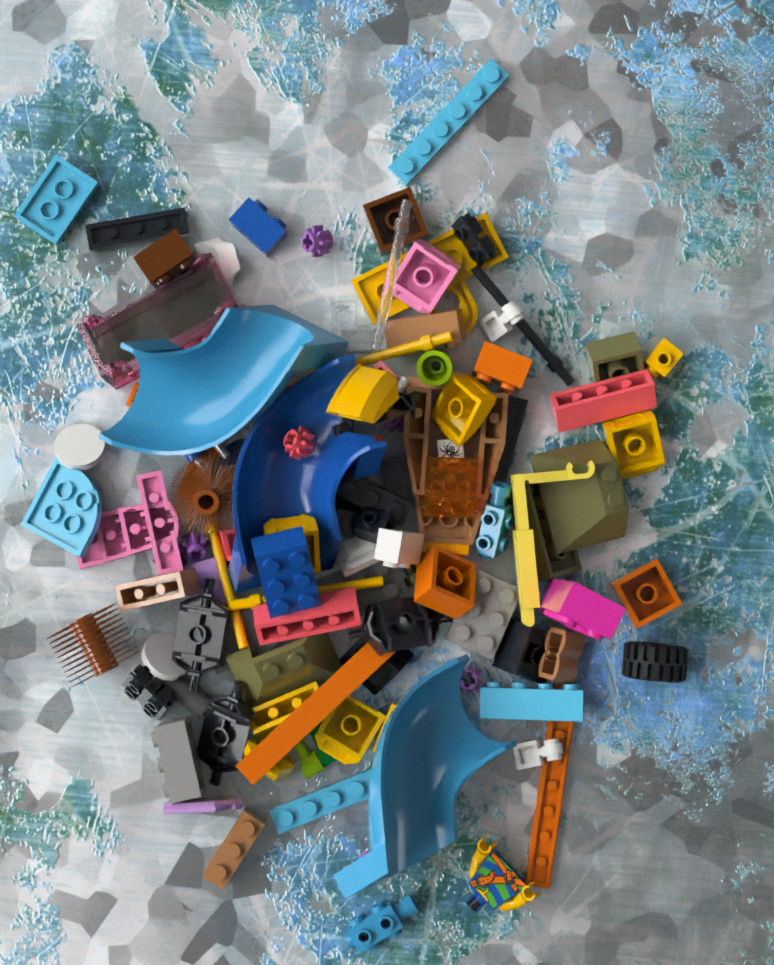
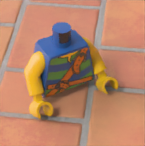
M485 834L478 841V848L472 857L468 873L471 880L468 884L475 893L466 901L467 905L475 913L485 904L492 910L498 908L504 912L519 909L529 901L540 896V891L535 894L531 890V886L535 884L534 882L528 884L497 850H492L497 842L494 841L491 845L487 844L485 839L488 835Z

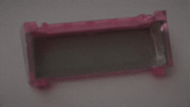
M211 252L198 255L193 260L192 270L112 314L104 318L92 314L76 325L101 378L113 388L118 390L140 378L137 359L133 353L120 348L121 342L165 338L184 350L204 341L211 334L226 308L243 307L218 261Z

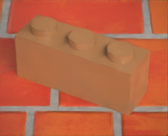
M462 309L395 318L383 322L387 349L420 340V337L432 334V336L449 331L452 332L454 341L444 343L445 348L458 347L461 341L467 339Z
M195 568L115 586L120 611L201 593Z
M245 807L206 867L202 877L223 890L267 820Z

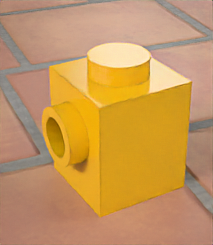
M663 338L643 361L645 369H648L652 378L656 379L658 377L663 379L684 353L667 339Z

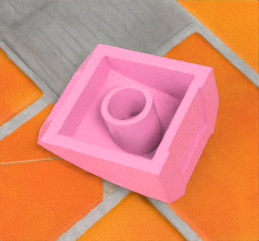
M418 239L414 242L388 284V287L396 298L417 312L430 314L460 270L461 265L429 242Z

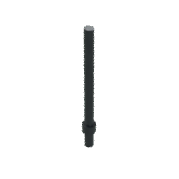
M479 264L470 270L501 308L509 303V300ZM524 318L515 325L547 362L546 366L552 373L555 372L567 387L571 385L575 380L564 368V362L559 356H554Z

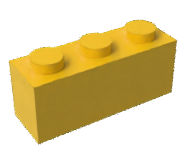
M315 681L252 708L258 716V719L252 721L251 728L253 734L262 741L311 696L320 685Z

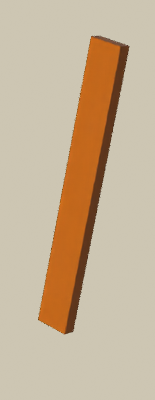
M367 642L235 765L236 768L254 785L396 651L379 656Z
M553 682V688H563V683ZM574 721L547 722L545 741L558 738L559 743H562L564 753L562 754L563 759L547 762V757H543L544 765L541 766L524 879L528 884L534 882L535 884L532 885L534 887L550 889Z

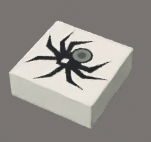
M449 439L437 440L439 466L465 464L463 445L457 447Z

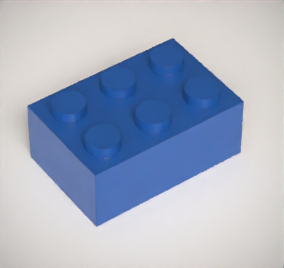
M302 526L251 538L270 618L321 606Z

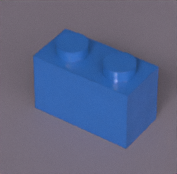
M248 197L228 220L235 229L268 257L287 237V231L284 229L287 225L277 216L274 218L270 217L266 213L268 208L258 199L253 201Z

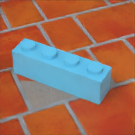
M487 682V686L480 687V718L583 722L584 689H579V684H563V688H553L552 683H538V688H530L524 682H512V687H502V682Z

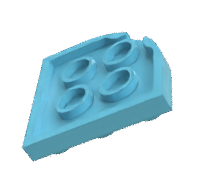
M55 457L21 525L78 557L84 558L100 526L102 517L101 497L94 481L85 472L78 468H73L74 470L68 469Z

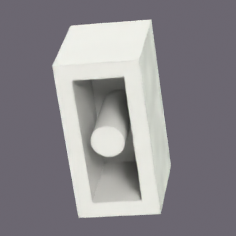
M379 528L374 559L383 561V566L392 568H410V564H420L425 534L399 529Z

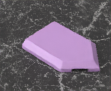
M199 798L172 804L168 800L164 803L163 813L219 812L228 809H242L244 804L236 798Z

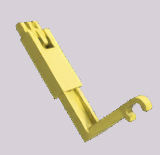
M592 460L587 463V473L583 474L573 473V465L568 462L566 470L511 475L516 530L512 531L518 596L521 622L526 626L531 627L534 625V608H540L534 535L533 529H529L525 481L526 484L586 479L591 477L595 471V465Z

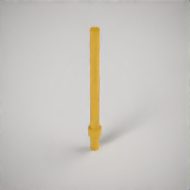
M451 331L432 336V334L420 337V340L357 357L355 358V367L358 364L366 366L377 363L380 360L384 361L420 350H433L437 345L454 341V337Z
M210 520L208 536L216 559L227 606L230 608L229 601L236 600L219 537L220 527L218 528L217 526L211 536L214 523L210 529ZM233 610L230 613L239 650L248 648L249 644L240 611Z
M382 576L317 586L318 593H324L355 587V590L384 586ZM260 593L251 594L249 598L229 601L231 611L245 608L253 610V606L267 604L265 595L260 596Z

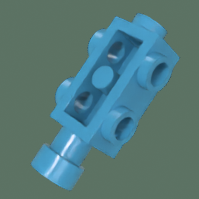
M492 482L490 489L491 500L486 504L484 514L481 517L482 524L479 537L476 540L477 547L475 552L485 559L497 557L506 551L509 544L507 533L508 528L510 529L513 524L514 514H512L513 505L506 503V499L510 497L512 486L504 482Z
M410 894L401 898V902L395 906L391 901L385 904L384 900L370 908L372 912L363 917L361 913L349 920L350 926L347 927L346 940L352 949L356 948L359 953L365 950L369 953L379 947V942L386 937L390 940L398 936L402 932L401 928L404 927L402 919L407 916L412 917L419 913L420 910ZM388 919L391 924L385 927L381 924V921ZM366 932L369 938L362 940L359 934Z

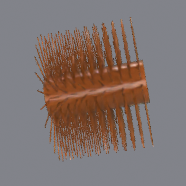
M211 451L209 472L207 459L204 463L205 452L199 465L195 460L193 465L190 463L194 474L185 473L188 477L183 475L184 477L179 479L182 482L177 481L180 484L176 485L180 487L176 488L180 490L176 491L180 492L169 491L170 493L180 494L171 495L179 497L170 499H181L173 501L175 503L171 504H179L178 506H180L181 510L178 507L172 509V511L176 510L177 513L178 510L179 512L182 511V516L186 514L188 516L187 523L191 521L190 528L197 519L196 527L202 514L199 525L200 529L204 516L202 534L206 524V539L209 533L210 520V529L214 523L211 536L213 531L215 532L219 521L220 523L224 522L225 526L228 527L223 515L225 517L227 515L228 518L233 520L230 517L232 515L229 513L233 514L232 502H230L232 501L230 499L232 498V492L230 491H232L233 485L230 484L233 483L235 471L232 472L231 476L229 475V472L232 470V468H226L229 458L221 469L224 461L223 458L215 476L218 461L213 474L215 455L211 463Z
M116 603L93 614L90 613L70 623L68 627L47 638L59 635L71 628L72 631L51 643L74 634V636L53 647H58L76 638V641L55 652L58 653L76 643L79 644V646L72 648L59 657L78 648H81V651L61 662L82 652L84 653L83 656L65 666L84 657L87 660L65 672L88 662V666L71 675L88 667H91L92 670L71 681L93 671L94 675L74 686L93 676L98 677L119 666L118 663L133 656L131 655L119 662L116 660L133 649L117 657L113 655L133 643L113 653L111 649L127 640L109 647V644L127 634L108 643L106 641L127 628L104 637L105 634L117 629L126 622L102 633V630L123 618L115 620L102 628L99 627V625L104 624L120 613L98 624L96 622L117 609L94 618V616Z

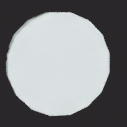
M85 423L73 424L64 428L58 434L54 443L55 454L59 462L74 470L73 468L87 470L96 466L103 459L106 449V442L99 439L101 431L93 425Z
M160 632L153 634L143 644L141 656L142 662L151 669L149 672L162 680L174 681L182 677L187 671L172 660L175 636L170 633Z

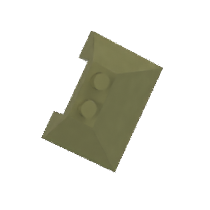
M600 439L530 455L534 473L566 470V465L570 462L573 465V473L583 474L587 473V463L590 460L595 465L594 474L586 479L537 483L555 555L625 537L629 514L625 491L617 461Z
M328 632L301 637L299 640L257 657L253 656L250 647L225 656L235 679L245 683L242 694L251 709L315 681L321 686L342 667Z

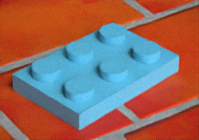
M56 154L13 217L57 246L99 183Z

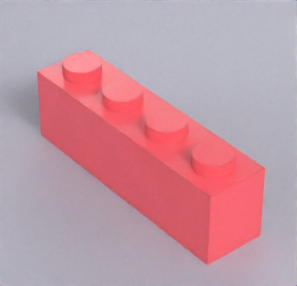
M648 369L549 394L553 419L559 433L657 407L655 384Z
M355 587L319 593L321 606L270 618L267 604L253 606L254 626L259 645L362 626Z

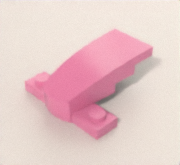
M161 470L136 475L142 505L102 512L99 529L85 557L81 558L76 555L79 569L112 562L152 549L158 576L184 570L177 542L182 532V519H178L179 515L177 514L179 512L177 513L176 510L172 511L176 507L174 508V505L168 502Z

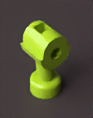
M302 740L294 747L301 760L300 769L307 780L325 770L315 750L310 752Z

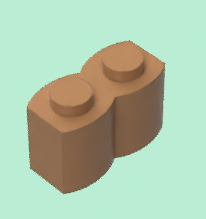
M551 627L545 640V653L539 663V677L572 684L578 673V659L584 649V635Z

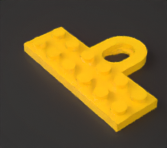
M487 213L476 217L484 230L478 234V237L482 238L487 235L497 248L495 251L498 255L491 260L488 259L481 266L484 271L509 258ZM452 229L428 242L461 265L460 270L446 291L452 292L459 299L458 309H462L467 336L475 327L478 309L465 280L474 276L470 270L477 264L470 258L468 250L455 236ZM408 252L351 280L373 326L411 308L396 298L388 287ZM436 307L432 310L431 313L438 312Z

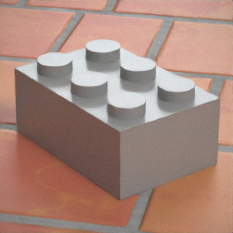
M476 569L474 607L457 620L453 618L444 639L493 660L519 600L518 587Z
M190 716L160 722L154 727L151 737L154 747L159 748L160 757H157L159 772H164L166 782L162 784L165 798H170V803L172 804L201 797L205 793L206 787Z

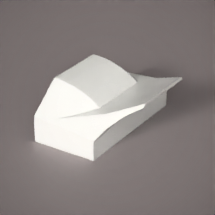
M220 238L196 243L195 248L209 294L234 287L233 280L241 270L234 244L224 242Z
M357 536L342 543L336 560L345 577L381 561L374 559L375 543L358 539Z

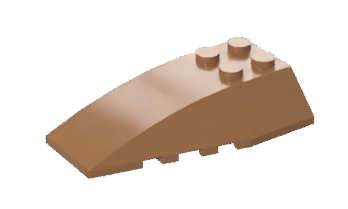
M406 386V395L415 390L421 395L420 401L415 402L416 419H412L410 413L404 414L403 441L412 491L416 502L415 508L419 531L425 534L423 542L473 545L490 493L491 484L505 447L509 393L491 392L497 396L494 406L477 431L463 444L465 464L439 466L437 440H446L448 438L437 428L430 414L442 390Z

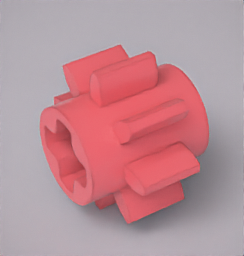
M299 426L298 431L291 429L284 437V451L290 453L289 456L300 460L301 456L307 458L315 450V435L311 434L309 429Z

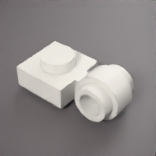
M512 300L501 309L499 307L480 320L479 324L493 343L513 329L512 325L525 318L524 310L519 303L516 304Z
M556 738L543 741L544 746L542 747L539 740L517 744L513 748L517 770L544 765L543 757H547V762L563 759L562 743H559V739Z

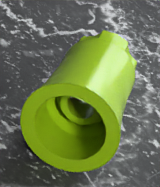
M440 348L424 353L417 362L416 369L419 378L430 386H440L446 383L452 374L453 361L448 351ZM433 362H440L441 368L435 367Z

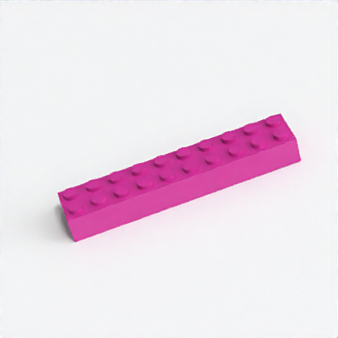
M548 579L539 597V613L560 622L573 631L599 641L603 637L611 639L626 608L573 581Z

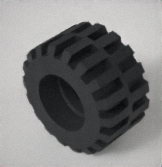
M640 641L624 643L622 675L627 678L647 681L684 682L687 677L689 649L684 646Z

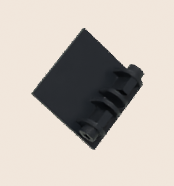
M139 664L122 684L125 688L124 692L130 699H136L143 706V711L149 717H155L159 720L177 700L174 697L175 693L165 686L155 695L164 683L161 682L151 691L149 688L158 678L155 677L146 686L145 684L154 675L149 672L150 669L147 666L143 667Z

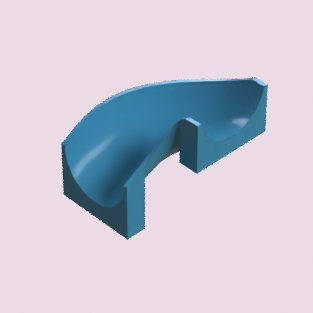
M272 304L226 308L211 334L198 345L184 350L165 338L121 342L120 348L133 353L139 363L140 381L138 391L131 407L123 418L110 429L101 432L99 439L115 447L154 455H186L206 450L230 439L255 422L275 402L298 371L318 369L337 358L345 357L349 341Z
M468 654L447 662L421 679L409 690L387 719L377 743L370 777L368 798L370 852L333 875L345 899L417 865L458 840L455 801L460 789L476 771L517 746L515 741L497 742L485 737L473 726L466 715L460 698V679L464 666L470 660Z

